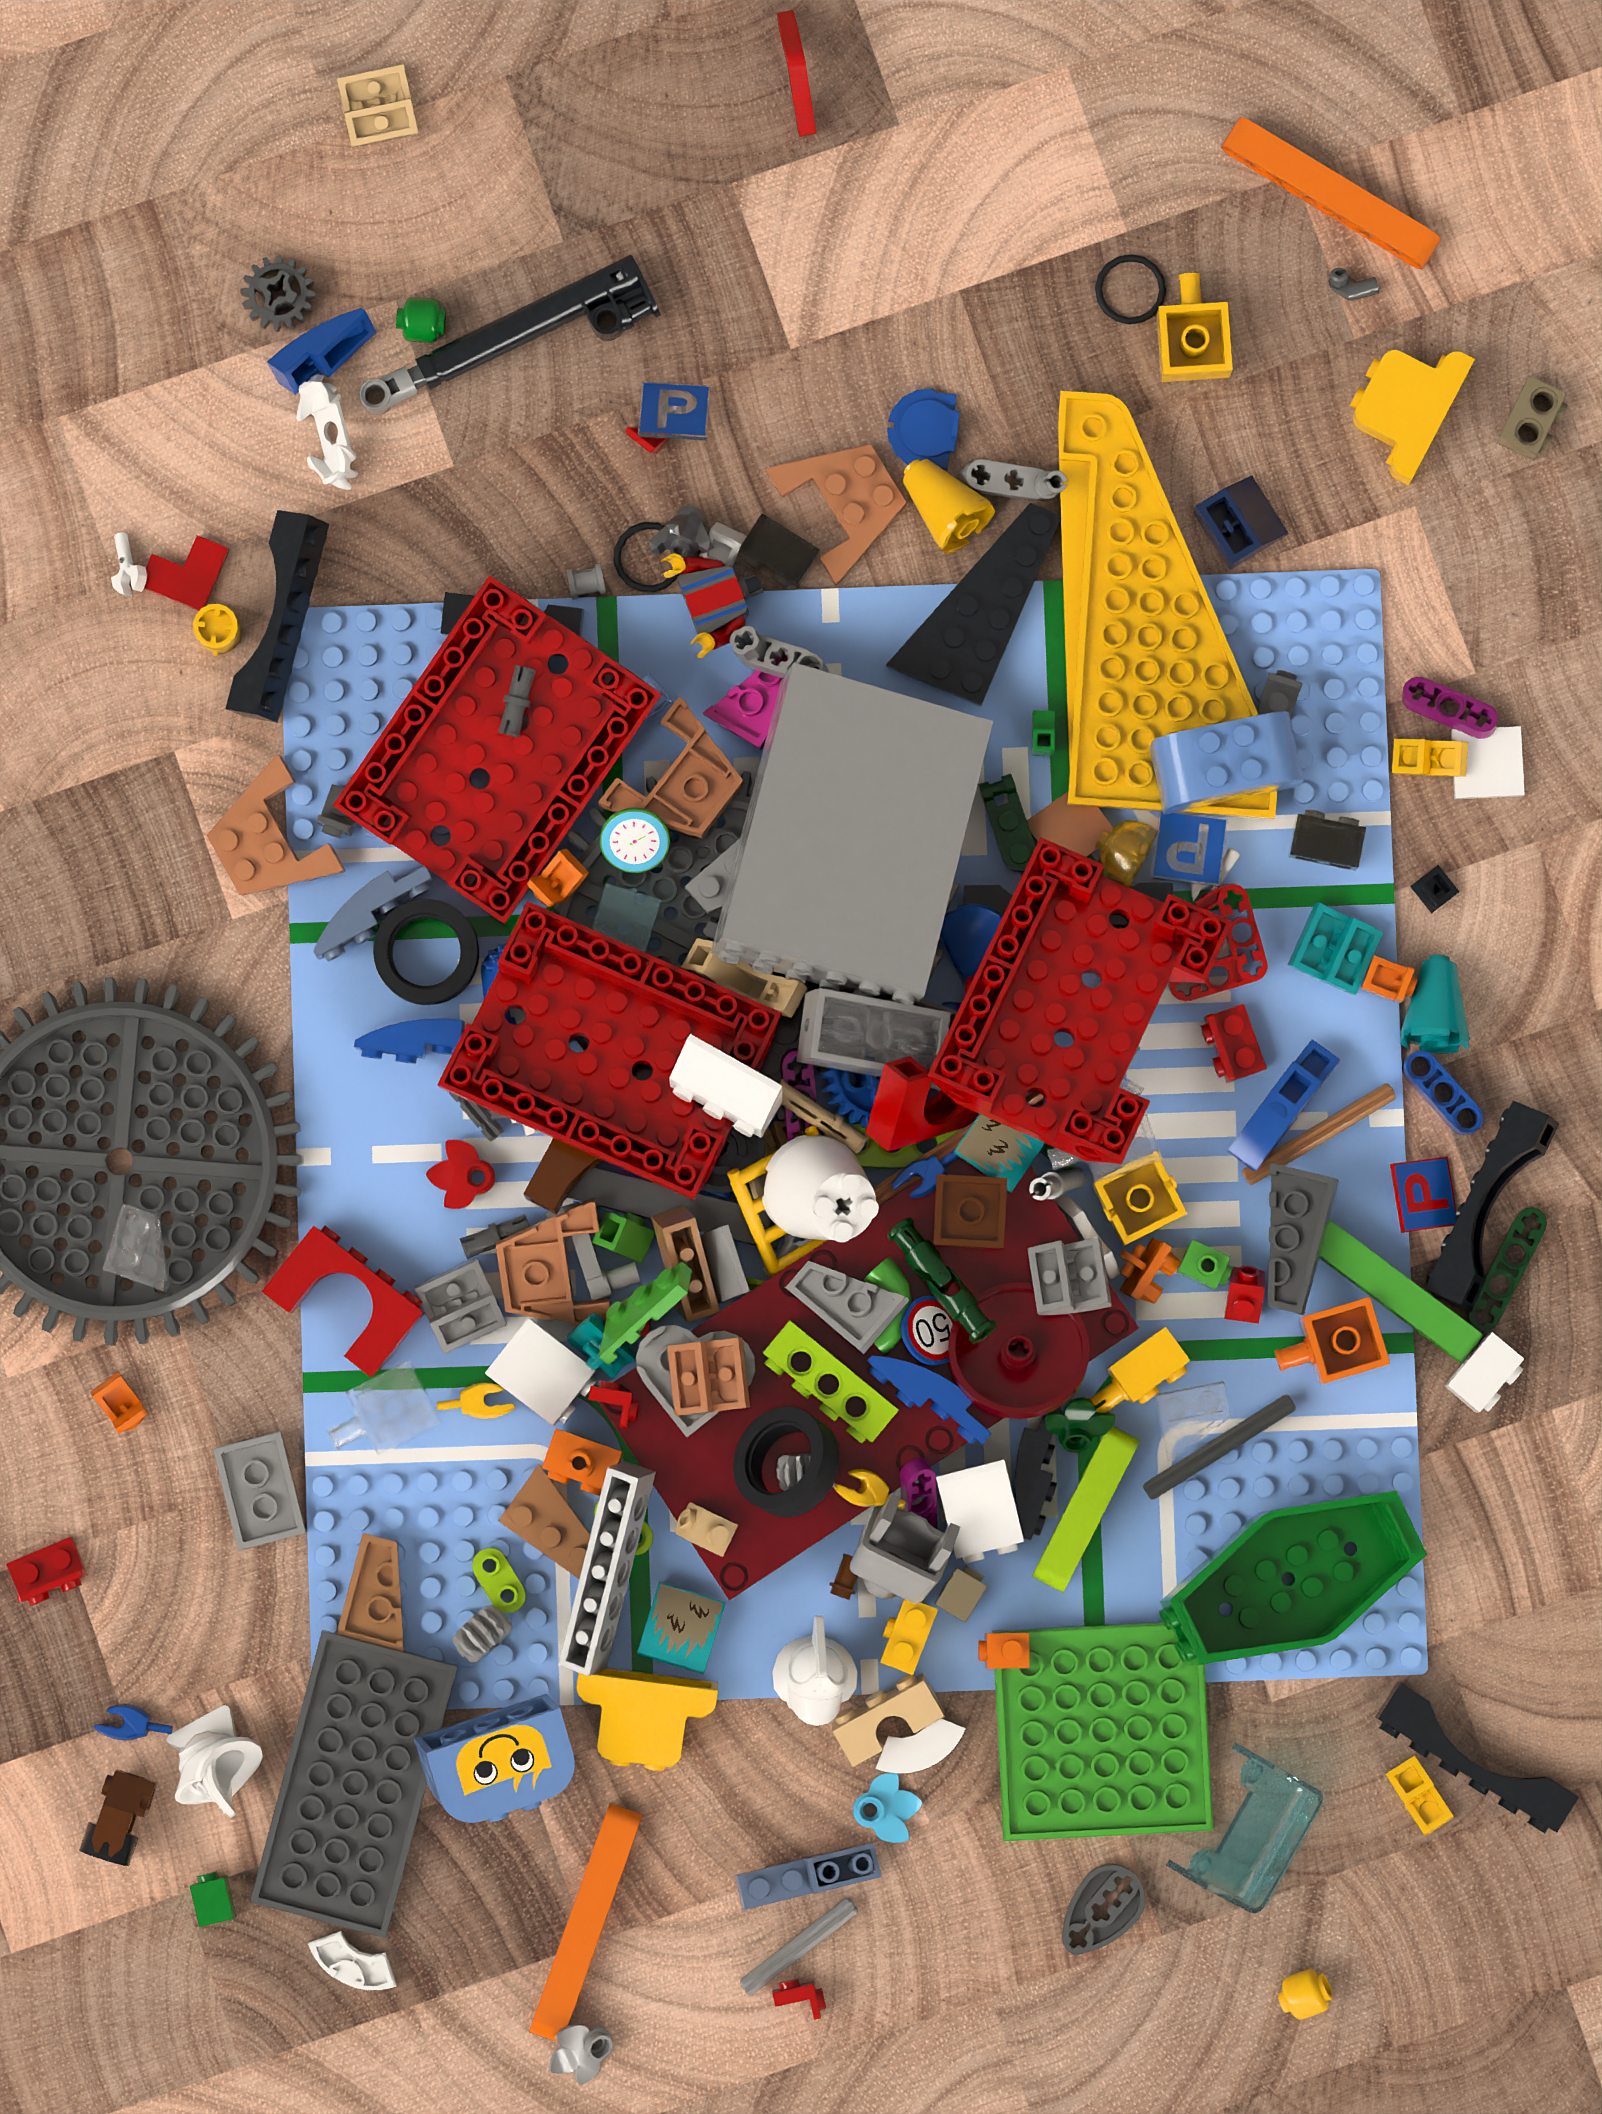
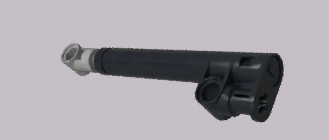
M629 255L431 351L432 353L429 355L425 354L415 359L417 365L408 370L404 366L379 379L367 380L360 388V400L368 413L382 415L389 411L392 406L418 394L417 389L425 385L431 390L441 385L443 381L447 382L583 315H586L593 332L599 339L612 341L618 338L622 332L634 327L635 322L651 314L656 318L661 316L636 261L632 255ZM603 316H612L617 320L615 327L610 330H603L598 326V321ZM371 391H383L385 393L384 400L380 404H370L367 401V396Z

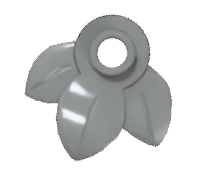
M572 2024L564 2027L555 2036L561 2046L557 2047L553 2052L549 2070L556 2074L574 2072L579 2085L587 2083L599 2072L601 2060L605 2059L612 2051L613 2042L611 2034L601 2026H594L588 2029L582 2024Z

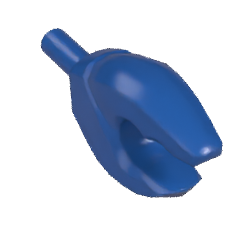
M953 1150L941 1160H938L936 1156L916 1160L907 1165L898 1174L891 1187L896 1190L904 1183L910 1182L913 1177L919 1176L923 1179V1182L911 1192L909 1197L920 1198L927 1196L936 1190L937 1174L947 1175L948 1173L944 1167L959 1156L954 1154Z
M118 1704L106 1710L109 1713L123 1716L124 1725L118 1728L115 1725L107 1726L103 1724L94 1725V1729L99 1733L122 1741L146 1737L149 1731L171 1734L173 1729L171 1725L150 1722V1714L130 1704Z

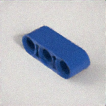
M1423 1050L1415 1051L1404 1060L1402 1070L1405 1078L1456 1134L1470 1135L1481 1127L1483 1122L1481 1109L1433 1055ZM1414 1058H1421L1427 1062L1428 1072L1425 1076H1416L1412 1072L1410 1065ZM1437 1084H1445L1450 1088L1452 1095L1448 1102H1440L1435 1098L1434 1088ZM1460 1110H1469L1474 1115L1475 1121L1471 1128H1463L1459 1125L1457 1115Z

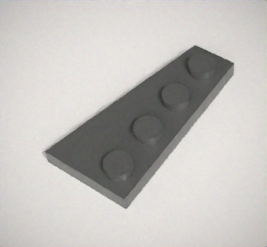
M1270 1162L1271 1192H1269V1207H1271V1222L1269 1227L1268 1306L1304 1315L1339 1180Z

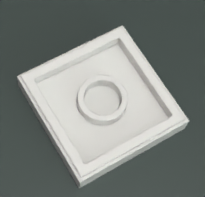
M1521 726L1496 727L1495 732L1485 739L1472 737L1456 729L1451 730V741L1468 742L1466 777H1453L1454 799L1517 797L1525 795Z

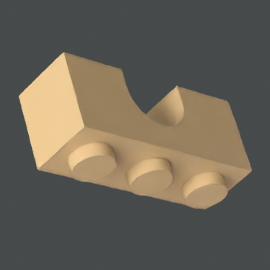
M924 1673L916 1677L914 1674H909L896 1683L897 1687L886 1694L883 1690L876 1692L865 1700L866 1705L855 1711L853 1707L848 1708L835 1717L836 1721L832 1723V1732L852 1767L883 1751V1741L876 1729L884 1718L889 1716L901 1717L907 1721L913 1733H916L945 1717L944 1708Z

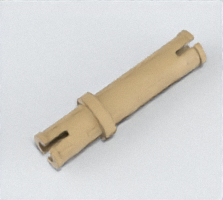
M783 1079L777 1082L782 1085L781 1105L811 1125L817 1126V1129L823 1132L822 1136L835 1138L845 1144L855 1155L860 1152L868 1139L867 1135L862 1134L844 1122L843 1116L837 1113L835 1115L784 1082Z

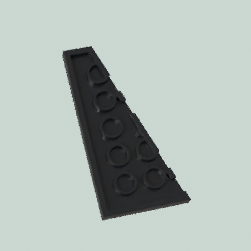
M1030 503L891 658L886 667L981 707L1059 526L1061 515Z

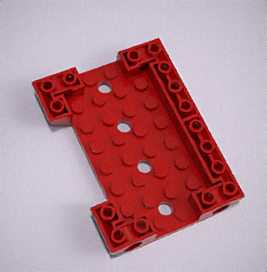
M1040 837L927 1076L955 1103L1082 1160L1122 1164L1150 1104L1149 1100L1120 1088L1124 1076L1168 981L1205 983L1233 921L1169 893L1164 903L1102 876L1103 864ZM1114 914H1121L1127 918L1128 925L1125 928H1116L1112 926L1109 918ZM1086 973H1094L1100 978L1101 984L1094 988L1088 987L1083 983L1082 976ZM1060 1032L1068 1033L1073 1038V1044L1069 1047H1061L1054 1041V1036ZM1031 1092H1038L1044 1096L1045 1104L1041 1107H1032L1027 1103L1026 1096Z

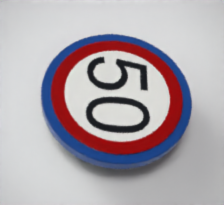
M923 1296L915 1299L908 1305L901 1319V1334L908 1351L918 1361L931 1366H938L949 1362V1336L954 1322L936 1297Z

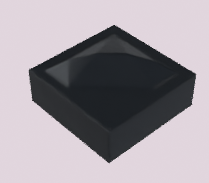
M1439 865L1410 886L1431 914L1460 892Z

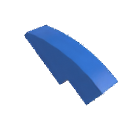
M359 308L341 314L307 331L283 347L267 363L278 383L296 395L299 392V386L304 382H308L315 374L321 372L329 378L376 333V330L366 311Z

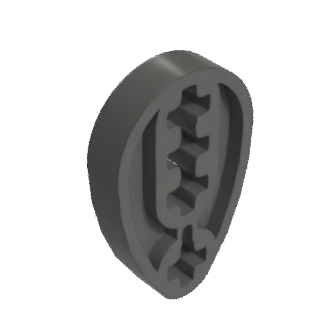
M1105 1864L1091 1870L1077 1887L1065 1914L1062 1943L1066 1950L1076 1955L1098 1950L1127 1932L1140 1918L1145 1906V1891L1139 1878L1130 1869L1118 1864ZM1127 1875L1132 1879L1129 1882V1885L1132 1887L1131 1891L1127 1893L1122 1890L1118 1894V1899L1121 1902L1118 1906L1110 1904L1107 1907L1106 1911L1109 1917L1106 1920L1102 1917H1099L1097 1920L1093 1919L1092 1916L1095 1912L1091 1907L1095 1903L1101 1906L1105 1902L1104 1891L1113 1892L1117 1888V1884L1114 1882L1115 1878L1119 1876L1124 1879ZM1088 1923L1091 1924L1084 1935V1939L1087 1941L1083 1947L1080 1944L1072 1947L1070 1945L1072 1939L1069 1933L1072 1930L1078 1933Z

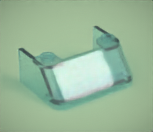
M1235 1742L1232 1749L1249 1758L1241 1769V1784L1249 1790L1244 1802L1216 1852L1205 1848L1195 1853L1190 1860L1188 1869L1170 1859L1166 1866L1204 1889L1254 1914L1260 1912L1270 1900L1318 1814L1323 1802V1795L1317 1788Z

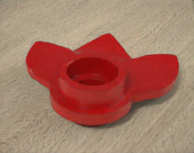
M454 1139L447 1140L445 1142V1150L448 1160L441 1161L432 1166L426 1172V1176L434 1186L447 1191L444 1197V1207L462 1209L470 1205L477 1194H484L493 1187L496 1177L495 1171L488 1162L479 1160L476 1149L469 1143ZM475 1171H482L485 1175L484 1181L480 1184L472 1181V1174Z

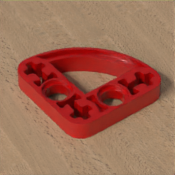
M1231 883L1219 886L1207 892L1193 903L1208 911L1217 905L1219 915L1227 919V915H1234L1232 907L1229 904H1223V899L1228 897L1227 891L1232 890L1234 894L1241 895V900L1236 902L1239 913L1246 910L1247 917H1236L1230 920L1233 922L1226 939L1231 955L1216 959L1212 968L1223 966L1228 973L1227 980L1224 984L1216 986L1207 977L1204 983L1207 990L1201 991L1200 984L1194 985L1189 988L1190 993L1188 995H1185L1181 990H1176V985L1180 984V982L1168 981L1169 990L1176 999L1192 1001L1258 981L1266 974L1268 969L1267 959L1246 890L1240 885ZM1238 923H1247L1251 928L1250 938L1245 942H1237L1232 936L1233 927ZM1255 943L1257 949L1250 950V954L1253 960L1260 961V966L1256 967V974L1251 975L1249 971L1242 970V965L1247 964L1245 953L1242 952L1237 955L1236 949L1248 948Z

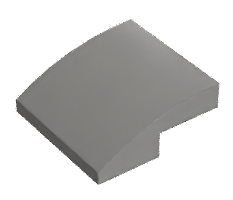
M725 1225L700 1235L718 1304L748 1293L749 1287L729 1226Z
M1098 1237L1066 1245L1060 1240L1027 1248L1037 1313L1039 1315L1070 1314L1112 1307L1102 1242Z
M477 1257L414 1286L418 1298L423 1302L421 1305L444 1354L507 1325Z

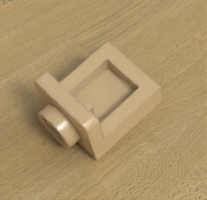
M690 1502L678 1518L675 1534L723 1557L738 1525Z

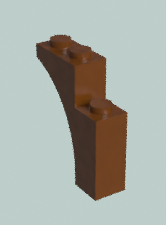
M553 1138L523 1195L526 1200L557 1215L565 1199L578 1181L604 1160Z

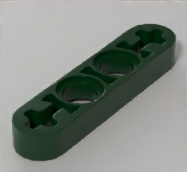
M1534 1207L1525 1208L1515 1216L1485 1275L1486 1282L1472 1312L1468 1311L1467 1313L1469 1324L1478 1331H1489L1499 1323L1546 1230L1547 1219L1541 1210ZM1534 1214L1537 1216L1535 1222L1539 1224V1229H1531L1526 1239L1533 1240L1531 1246H1529L1524 1240L1513 1238L1512 1236L1515 1231L1517 1234L1522 1235L1526 1226L1521 1222L1522 1218H1528ZM1511 1244H1517L1524 1250V1259L1519 1264H1512L1505 1257V1251ZM1495 1275H1502L1508 1280L1509 1287L1503 1295L1494 1294L1490 1289V1280ZM1483 1293H1485L1490 1299L1501 1301L1502 1303L1499 1308L1492 1304L1488 1313L1493 1317L1492 1321H1486L1479 1325L1477 1323L1479 1317L1474 1313L1476 1309L1483 1310L1488 1300L1481 1299Z

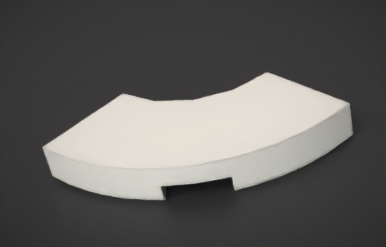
M1062 1194L1054 1199L1081 1241L1097 1237L1101 1240L1107 1278L1111 1281L1119 1275L1120 1269L1111 1249L1096 1233L1084 1211L1067 1194Z
M939 1719L915 1735L902 1738L887 1736L875 1769L890 1773H912L929 1768L944 1759L955 1748L966 1728L947 1720Z
M342 1931L308 1942L309 1948L320 1966L333 1978L347 1985L363 1990H383L397 1986L386 1952L371 1954L359 1951L348 1942Z

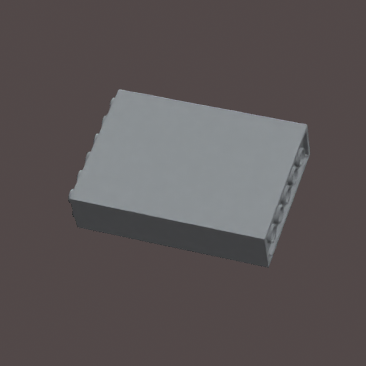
M793 662L783 677L778 691L711 953L719 955L718 959L725 963L738 964L740 961L750 964L753 970L760 973L772 974L774 971L785 974L787 980H799L803 984L809 981L819 984V988L843 991L850 994L916 1006L926 993L993 721Z

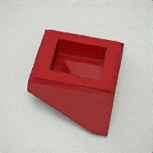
M628 427L625 430L629 437L649 453H658L670 437L668 433L640 432V428Z

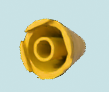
M916 459L904 470L903 484L938 548L944 553H953L970 543L966 537L973 531L979 535L991 521L995 509L990 501L929 459L921 461Z

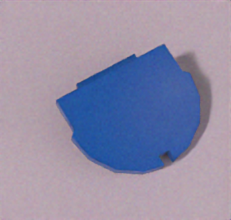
M934 389L916 390L902 397L892 409L888 422L894 423V428H887L888 441L895 455L906 465H909L916 459L920 461L929 459L943 470H948L950 452L955 453L960 411H955L956 395L937 393Z
M969 903L958 905L956 910L945 913L940 936L955 968L959 967L965 982L967 977L975 976L1003 917L1001 913L990 906Z

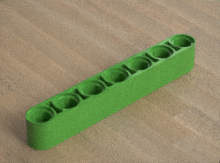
M1329 1219L1319 1258L1446 1354L1463 1364L1483 1335Z

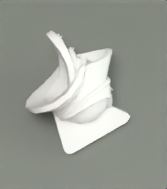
M815 1616L813 1634L792 1640L785 1645L777 1655L772 1673L774 1689L780 1698L787 1702L788 1707L795 1712L798 1718L807 1724L819 1726L831 1722L837 1716L841 1703L849 1700L854 1693L858 1671L849 1652L836 1641L825 1638L823 1616Z
M223 1705L173 1732L167 1737L166 1741L171 1747L180 1750L178 1753V1769L181 1776L175 1793L176 1801L181 1804L214 1802L219 1805V1809L223 1810V1814L225 1813L229 1818H232L236 1815L232 1805V1797L257 1770L263 1755L261 1747L256 1741L248 1737L236 1736L233 1712L227 1705Z

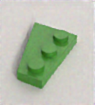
M681 1262L671 1269L663 1270L655 1280L646 1286H639L631 1296L623 1301L613 1303L606 1312V1323L599 1358L606 1364H611L617 1358L616 1349L625 1341L630 1344L634 1343L641 1336L640 1331L650 1318L658 1321L688 1293L692 1269L684 1262Z

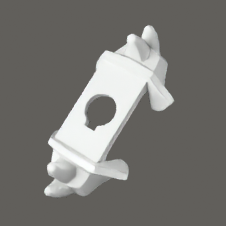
M315 374L308 382H304L299 386L300 403L296 416L297 421L305 419L310 414L314 416L324 453L323 460L309 456L307 458L308 466L319 474L323 484L330 483L337 488L351 490L352 485L347 480L357 477L358 472L350 468L351 462L356 459V454L351 449L339 402L341 395L333 393L337 390L334 385L322 382L323 374ZM331 422H334L338 428L337 443L331 441L327 434V429Z

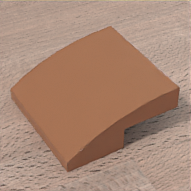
M1068 792L1027 820L1031 835L1037 843L1040 837L1085 857H1089L1118 836V833L1098 807L1067 805Z
M742 1337L667 1346L675 1416L750 1408Z

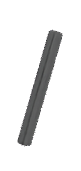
M1288 1395L1278 1398L1144 1483L1143 1488L1151 1500L1158 1498L1294 1412L1296 1409L1294 1402Z

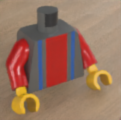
M675 553L662 558L661 562L668 561L673 567V570L663 573L666 578L673 577L679 573L682 574L677 576V581L698 634L690 641V645L699 643L703 647V650L697 654V657L703 658L711 650L730 644L731 634L746 625V617L749 615V610L745 599L764 593L757 574L737 580L733 567L726 566L719 560L700 556L681 557Z

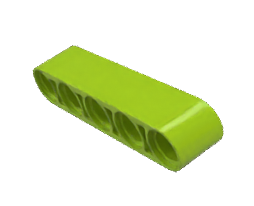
M1114 1426L1107 1434L1102 1436L1031 1577L1063 1593L1140 1443L1138 1438Z

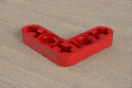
M794 10L778 12L777 21L788 67L799 137L816 134L805 56Z

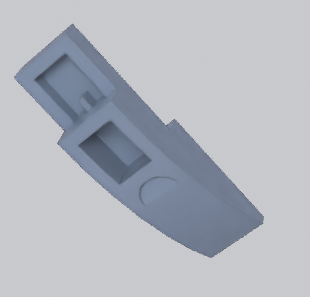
M426 866L396 882L389 871H386L357 891L339 909L321 934L313 950L319 960L326 958L327 961H331L346 952L344 946L355 940L359 945L373 938L376 935L374 930L379 928L374 914L380 912L381 916L386 915L400 906L399 900L408 895L414 899L430 890L428 884L434 882Z
M868 1843L735 1875L742 1910H747L882 1876L874 1843Z

